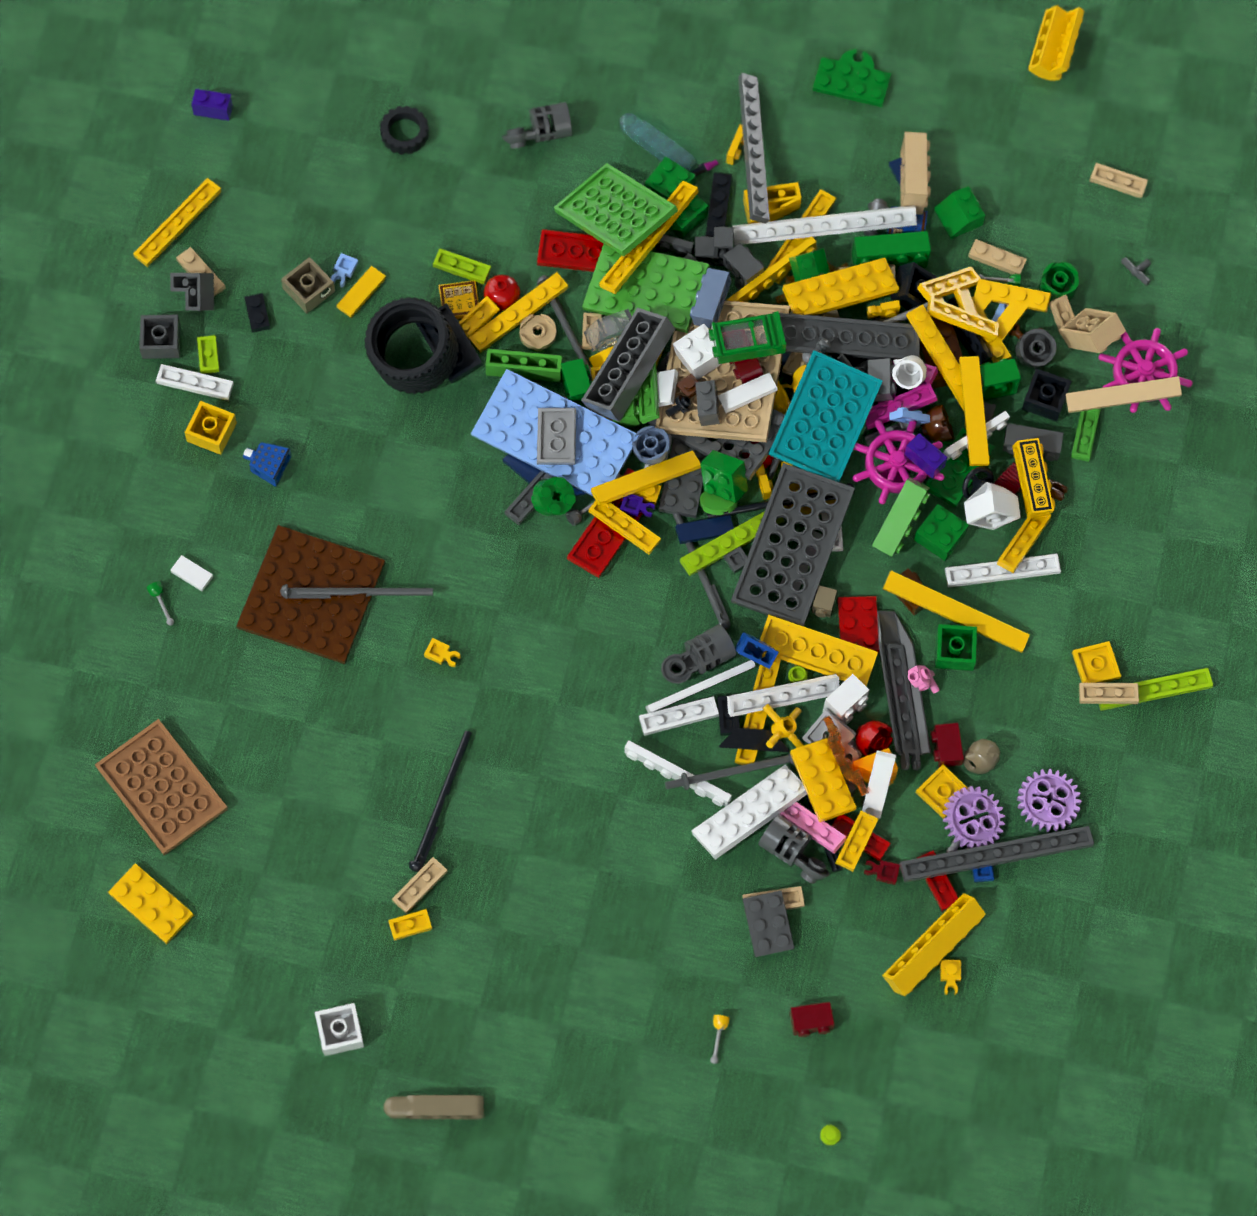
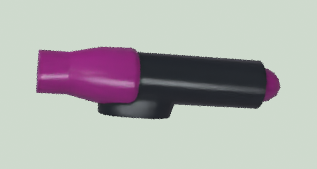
M715 159L710 162L701 163L698 165V168L690 172L697 177L717 166L718 161Z

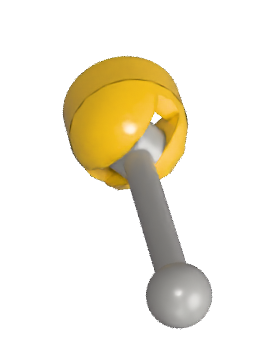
M714 1015L713 1025L717 1029L714 1053L710 1059L712 1064L718 1063L717 1054L721 1031L727 1028L730 1019L727 1016Z

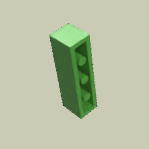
M487 349L486 375L502 377L506 369L526 379L560 382L562 356Z
M911 477L906 480L872 545L873 547L891 557L895 553H900L904 546L901 543L904 536L908 537L913 529L910 526L912 521H917L922 512L919 510L921 504H926L930 497L928 493L930 488Z

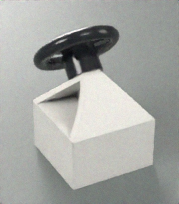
M980 466L971 470L963 481L962 493L967 499L964 502L967 524L995 530L1021 518L1018 496L999 485L993 484V473L988 467ZM985 472L988 477L980 479L976 474ZM970 480H972V481H973V484H972L973 488H972V490H971V492H970V494H969V493H968V484H969Z

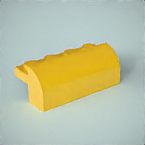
M1056 5L1045 10L1028 68L1030 72L1040 78L1051 81L1061 79L1062 73L1066 72L1070 66L1071 55L1074 52L1078 31L1083 21L1084 10L1078 7L1067 12Z

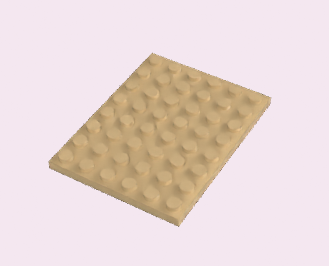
M725 301L718 322L772 314L776 311L790 314L791 308L785 305ZM693 320L691 322L688 333L692 332L693 330L699 327L697 325H694ZM763 326L753 327L757 345L767 344ZM744 329L751 346H754L751 329ZM675 330L666 371L676 369L678 371V383L690 375V372L677 357L673 343L688 333ZM783 354L757 358L763 375L770 373L777 387ZM729 363L721 364L698 379V382L715 380L718 395L742 385L741 380H736L733 373L734 365ZM677 385L674 404L659 407V418H657L655 428H662L667 434L767 443L776 391L728 413H725L718 399L720 424L701 426L698 418L697 395L690 399L692 402V409L687 413L680 411L670 417L667 416L665 411L677 405L675 399L679 395H683L677 388Z

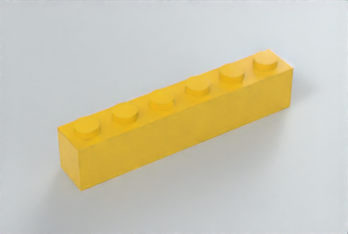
M963 893L882 976L894 992L905 997L940 963L947 953L954 949V946L961 939L967 936L968 932L975 925L980 923L986 913L974 897Z

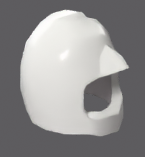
M911 355L903 359L894 360L895 366L892 376L899 386L911 389L918 387L925 381L927 368L923 360L918 356Z

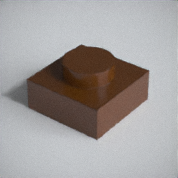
M691 373L676 385L684 396L691 399L696 395V382L698 380Z

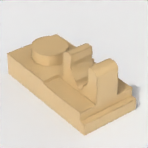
M1067 295L1049 302L1058 330L1075 317Z

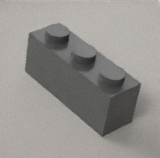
M1007 423L1002 451L1014 455L1012 446L1016 441L1039 438L1044 449L1043 458L1047 461L1058 460L1061 453L1063 433Z

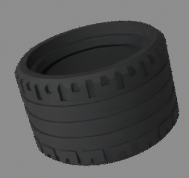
M407 297L387 303L374 314L375 316L371 318V322L368 324L365 332V349L367 350L366 353L370 362L389 386L400 392L417 394L419 392L431 391V389L437 388L438 385L444 383L445 379L449 378L453 368L456 366L459 349L457 337L440 309L424 299ZM416 322L427 323L438 329L439 342L437 349L426 363L413 369H398L387 364L385 359L386 346L396 330L404 325Z

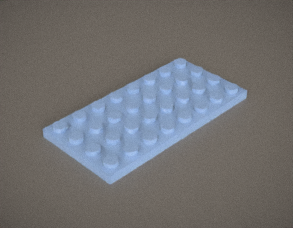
M508 369L504 372L471 432L473 437L553 477L565 478L573 487L593 496L591 488L617 479L633 450L632 442L636 441L639 436H635V432ZM538 408H576L575 465H537Z

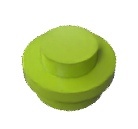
M801 666L792 667L788 673L789 681L795 683L807 680V671Z
M826 1125L822 1128L820 1138L824 1144L831 1146L837 1144L840 1140L841 1134L836 1126Z

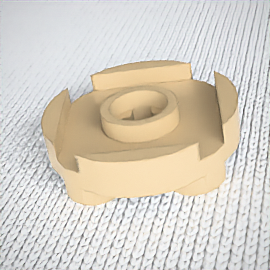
M532 314L521 322L519 335L526 347L540 352L554 343L557 331L554 321L549 316L544 314L534 316ZM541 329V335H535L534 330Z

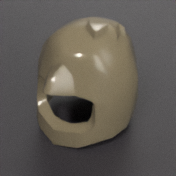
M979 739L973 742L965 751L963 764L972 773L985 774L993 770L999 762L1000 749L995 742ZM969 760L972 761L976 767H973L970 764Z

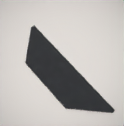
M736 728L719 745V748L789 752V749L780 739L772 748L767 747L766 742L773 735L771 730Z

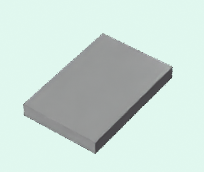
M538 408L537 465H575L576 408Z

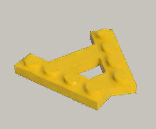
M972 267L919 284L917 289L928 301L927 312L930 316L991 340L996 339L999 323L978 315L968 288L976 286L978 280L981 279ZM954 293L959 308L945 303L943 297Z
M983 279L978 280L972 300L979 316L987 318L984 311L991 302L1008 305L996 321L999 323L996 339L991 340L981 336L993 355L991 359L993 363L1005 358H1012L1002 341L1027 309L1047 313L1051 293Z

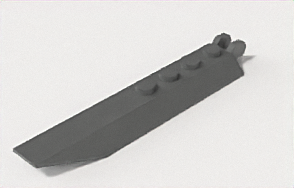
M877 611L878 642L895 751L901 756L900 764L902 770L909 769V756H912L911 764L913 770H919L921 765L920 755L931 753L922 694L919 688H915L908 679V670L917 666L914 644L895 611Z

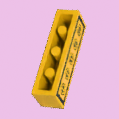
M1039 438L1016 441L1012 448L1027 518L1048 516L1055 509V500L1051 497L1050 493L1051 482L1047 479V463L1043 460V445L1040 443Z

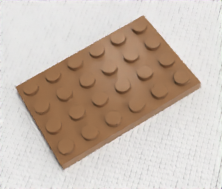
M159 719L95 764L97 770L163 855L169 853L228 810L222 799Z

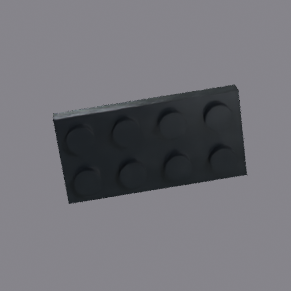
M446 303L438 309H440L457 337L459 349L456 366L448 378L452 384L484 364ZM416 322L417 327L434 354L439 342L438 329L427 323Z

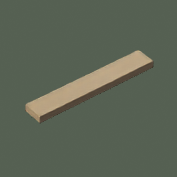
M1178 376L1066 393L1068 413L1179 397L1182 396Z

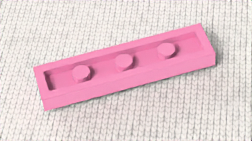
M797 802L780 813L781 816L810 834L812 839L834 854L847 840L845 835L825 821L819 823L815 814Z

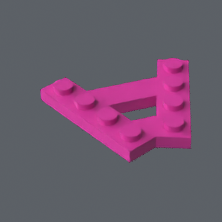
M925 364L927 368L926 379L918 387L898 396L894 393V400L878 401L877 405L871 407L866 419L867 429L876 427L875 421L878 419L882 423L890 421L889 413L897 411V408L905 407L909 411H914L937 401L931 386L938 373L937 367Z

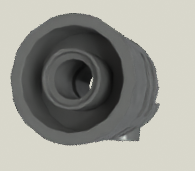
M566 102L531 108L529 110L531 130L524 131V127L507 130V134L501 137L510 144L512 149L526 146V141L535 139L537 143L572 136L571 120ZM549 114H550V120H551L552 130H551V128H550V122H549V117H548Z
M717 624L693 639L684 643L686 652L666 657L661 664V672L667 681L680 684L688 680L691 674L697 671L700 674H704L706 671L735 657L736 650L726 630L720 624ZM679 668L681 672L674 673L672 669Z
M778 814L767 827L758 845L787 863L790 867L796 865L802 869L801 877L810 883L815 884L817 880L824 879L830 874L822 861L814 857L809 858L803 854L812 836Z

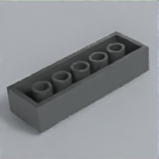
M637 307L581 400L590 411L620 422L675 331L669 319Z

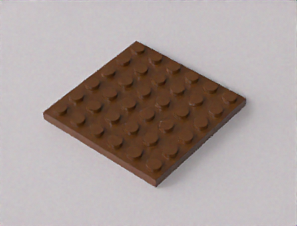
M278 525L236 627L239 630L345 664L372 595L366 597V594L330 595L331 599H286L280 593L281 587L288 584V588H376L385 565V560Z

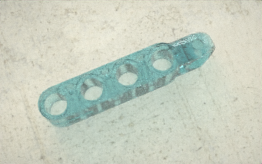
M625 113L621 116V130L660 161L666 156L688 171L697 163L689 152L647 121H642L632 113Z

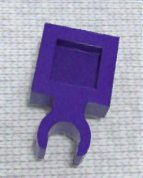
M631 494L623 498L620 510L635 517H638L639 512L643 513L646 517H652V513L648 512L647 509H655V505L653 503L645 504L643 503V497Z

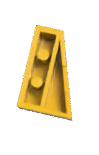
M798 182L767 187L770 219L768 222L775 221L800 209L802 198ZM744 190L743 203L748 224L761 223L750 219L748 190Z

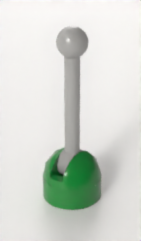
M979 274L983 280L1008 282L1009 285L1020 287L1021 274H1012L1008 279L983 277V275Z
M157 581L149 584L146 587L148 593L158 598L167 618V625H173L174 620L170 618L161 598L163 593L161 582Z

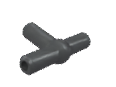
M1126 257L1121 260V263L1131 274L1137 277L1145 286L1150 283V279L1142 273L1144 269L1151 265L1150 260L1146 259L1137 266Z

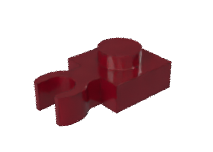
M881 860L880 865H876L873 861H866L865 865H870L872 870L864 869V874L877 875L876 881L892 885L896 884L899 864Z

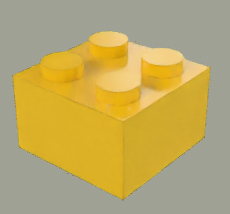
M200 401L184 432L187 442L221 455L237 424L235 414Z

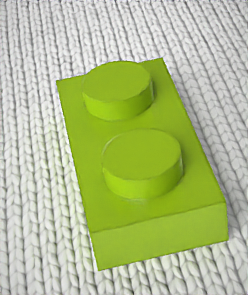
M216 335L197 337L201 374L220 372Z

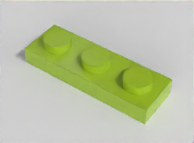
M440 248L433 262L434 268L472 281L475 280V282L484 285L491 271L490 265Z

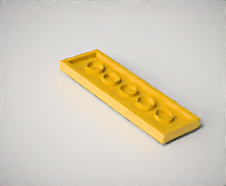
M881 258L783 285L782 290L793 314L815 316L897 293L899 287L886 258Z
M771 615L767 617L760 638L761 641L779 652L776 658L827 676L837 674L839 680L846 681L853 674L866 687L878 654L877 651Z

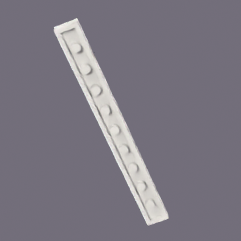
M913 205L770 221L766 224L734 225V245L917 225L916 207Z

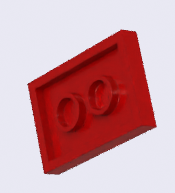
M876 596L838 597L840 639L879 653Z

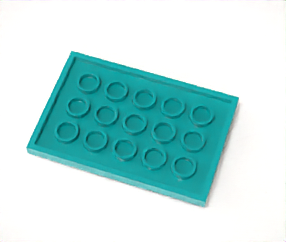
M813 350L768 455L799 469L839 482L883 381Z

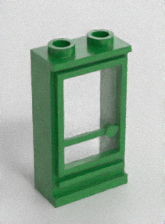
M779 311L772 314L718 323L712 322L711 330H708L709 339L714 342L712 347L713 357L717 358L718 364L786 352V341Z

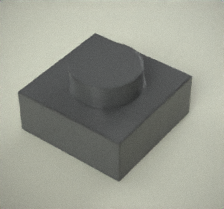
M741 547L724 556V560L733 573L743 569L747 559Z

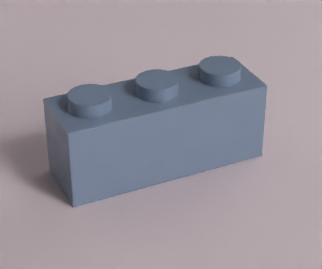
M708 268L706 275L703 274L702 286L696 293L697 301L695 306L691 308L690 317H692L694 325L701 326L705 324L707 328H711L712 322L718 323L731 284V277L729 272Z

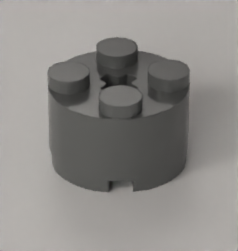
M1032 329L1019 338L1016 344L1018 360L1022 365L1029 368H1039L1046 365L1056 353L1055 339L1043 329ZM1035 345L1037 348L1040 349L1037 352L1032 349V347Z

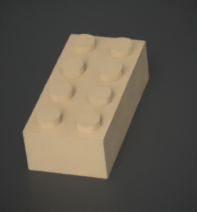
M905 132L900 152V158L902 157L901 207L914 205L916 207V214L923 215L924 208L928 206V197H930L931 190L930 186H928V182H930V171H928L930 156H927L930 149V141L927 140V133Z

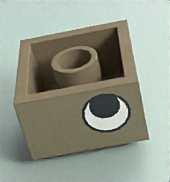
M310 257L281 279L283 290L306 314L335 292L334 282Z

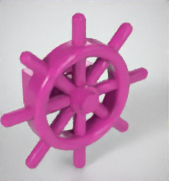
M1159 328L1154 329L1151 340L1142 339L1132 342L1127 332H1124L1121 338L1125 346L1116 357L1103 353L1098 356L1100 361L1114 364V381L1104 385L1103 388L1178 377L1176 360L1186 356L1188 350L1184 348L1172 354L1166 346L1158 342L1161 334ZM1138 351H1147L1145 360H1143ZM1154 353L1162 358L1158 361L1152 362ZM1129 354H1131V355L1133 356V358H1134V360L1129 358L1128 361H1126V360H1124V359H1125ZM1167 365L1169 373L1164 372L1165 369L1160 367ZM1179 377L1180 385L1192 386L1193 382L1191 380ZM1159 399L1164 409L1170 411L1172 406L1168 399ZM1139 403L1131 404L1130 412L1135 413Z
M878 419L875 421V426L880 435L872 441L869 447L856 443L853 450L866 454V470L855 474L853 480L858 482L869 477L877 487L882 489L879 497L880 504L886 503L889 493L901 492L906 480L910 478L907 471L911 470L919 473L913 479L920 483H923L927 476L930 477L904 455L906 446L916 437L913 434L917 424L915 420L909 422L906 431L892 430L887 432L882 421ZM892 441H900V447H894ZM940 441L933 443L937 449L943 446ZM885 444L888 453L878 451V449ZM876 457L884 460V463L874 466L873 459ZM938 473L933 479L942 481L944 480V475Z

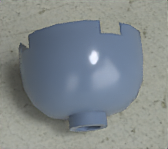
M648 426L635 434V436H639L636 441L632 442L634 454L641 462L654 465L661 463L667 458L670 453L671 444L668 434L662 428Z

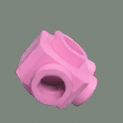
M917 665L908 670L910 683L915 688H919V691L929 688L933 694L940 691L933 678L935 676L933 670H929L925 665Z

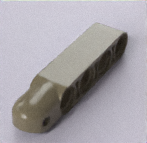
M410 1095L406 1097H390L384 1102L383 1108L385 1114L393 1119L484 1118V1097L478 1095Z

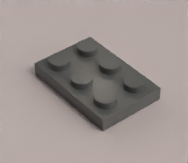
M782 890L742 898L755 957L794 949Z

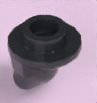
M679 395L675 399L677 405L667 409L665 412L668 417L680 411L687 413L692 409V402L687 396Z

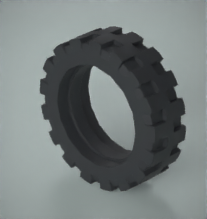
M398 106L394 110L392 108L388 114L383 116V121L381 120L380 123L382 142L393 153L398 152L400 155H404V153H408V155L413 154L414 151H419L421 146H425L426 140L429 137L427 119L424 118L422 112H418V109L414 107L412 109L410 106ZM408 119L414 121L419 126V133L412 140L399 141L390 135L389 129L391 125L396 121Z

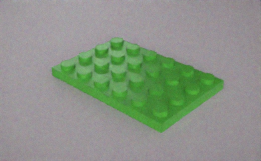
M608 163L553 207L557 214L622 256H626L678 211L676 205Z
M603 244L582 305L583 310L630 320L638 307L667 317L676 331L688 333L692 322L690 311L692 306L696 304V293L701 289V279L703 274L706 275L707 269L710 268L709 264L650 251L619 291L613 294L601 288L599 282L621 257V254Z

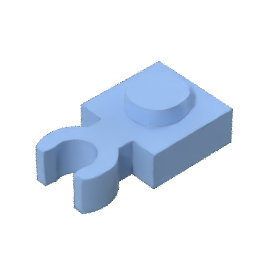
M341 253L333 268L336 273L332 275L331 280L335 283L337 279H340V287H344L346 283L345 277H352L358 265V259Z

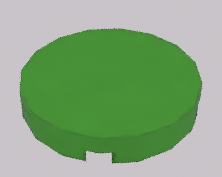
M706 491L700 497V506L703 508V511L711 515H724V512L727 511L730 513L738 504V501L735 503L725 500L714 494H708Z

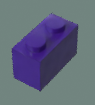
M195 89L191 103L194 115L227 121L230 119L233 107L231 94Z
M920 433L906 446L904 454L932 479L945 467L948 458Z

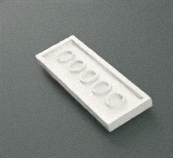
M783 765L694 828L692 834L716 860L807 795L802 781L786 765Z

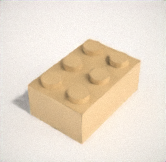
M1088 308L1082 310L1059 329L1069 348L1095 353L1104 352L1108 348L1107 346L1119 340L1121 335L1126 332L1116 313Z

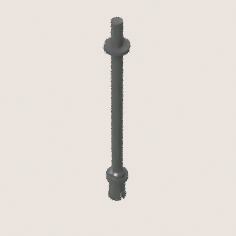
M789 753L782 757L690 777L686 773H682L681 779L665 782V788L667 790L683 786L685 790H689L690 784L786 763L795 764Z

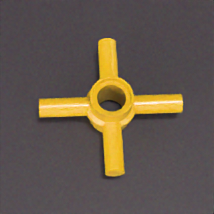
M768 703L764 705L762 709L774 721L771 726L773 735L766 742L767 747L772 748L782 738H788L796 748L804 746L794 734L797 729L795 720L801 714V709L796 707L789 716L780 718Z

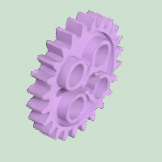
M1042 769L1040 775L1034 772L1033 778L1027 776V783L1022 782L1021 786L1023 789L1018 791L1021 796L1017 797V801L1022 803L1018 805V809H1024L1020 815H1027L1025 822L1033 821L1031 827L1038 824L1039 831L1044 826L1047 832H1049L1051 827L1057 832L1058 826L1065 829V822L1071 825V818L1076 819L1077 814L1075 812L1080 811V807L1076 805L1081 804V800L1076 798L1080 796V792H1074L1078 786H1071L1073 779L1065 780L1067 774L1060 777L1059 770L1054 775L1051 769H1049L1047 774ZM1038 786H1045L1047 791L1041 792ZM1061 791L1066 797L1060 798L1056 792ZM1047 798L1051 799V803L1047 802ZM1038 803L1041 805L1042 809L1037 810L1032 806V804ZM1057 809L1061 815H1053L1051 810Z
M973 786L967 789L964 787L960 791L954 792V796L948 798L950 802L945 804V807L948 808V810L943 811V814L947 815V818L943 819V821L948 822L945 829L951 830L948 836H955L954 843L959 840L961 841L960 847L967 844V849L973 848V846L975 848L994 844L993 840L999 839L997 834L1003 832L999 828L1005 825L1004 822L1000 821L1005 815L999 813L1003 807H997L999 800H992L994 794L987 796V789L981 792L980 787L975 788V790ZM976 802L980 803L981 810L977 808ZM959 808L963 809L964 816L960 814ZM988 812L987 816L959 824V821ZM983 821L988 823V828L983 825ZM967 826L971 829V834L967 832Z

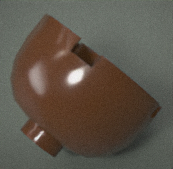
M939 405L929 409L926 414L930 415V423L921 425L923 434L925 436L928 435L934 442L953 440L952 425L949 424V417L944 406Z

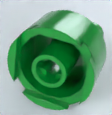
M1062 261L1061 263L1053 262L1049 264L1043 271L1039 291L1051 293L1050 301L1063 295H1067L1068 301H1070L1075 296L1079 284L1076 268L1070 263Z
M552 477L539 481L534 486L533 495L531 496V501L536 511L546 516L562 515L568 512L576 501L572 485L563 477Z

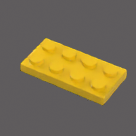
M827 738L790 751L819 823L856 810L857 807Z
M136 863L108 891L110 896L166 944L194 916L187 907Z

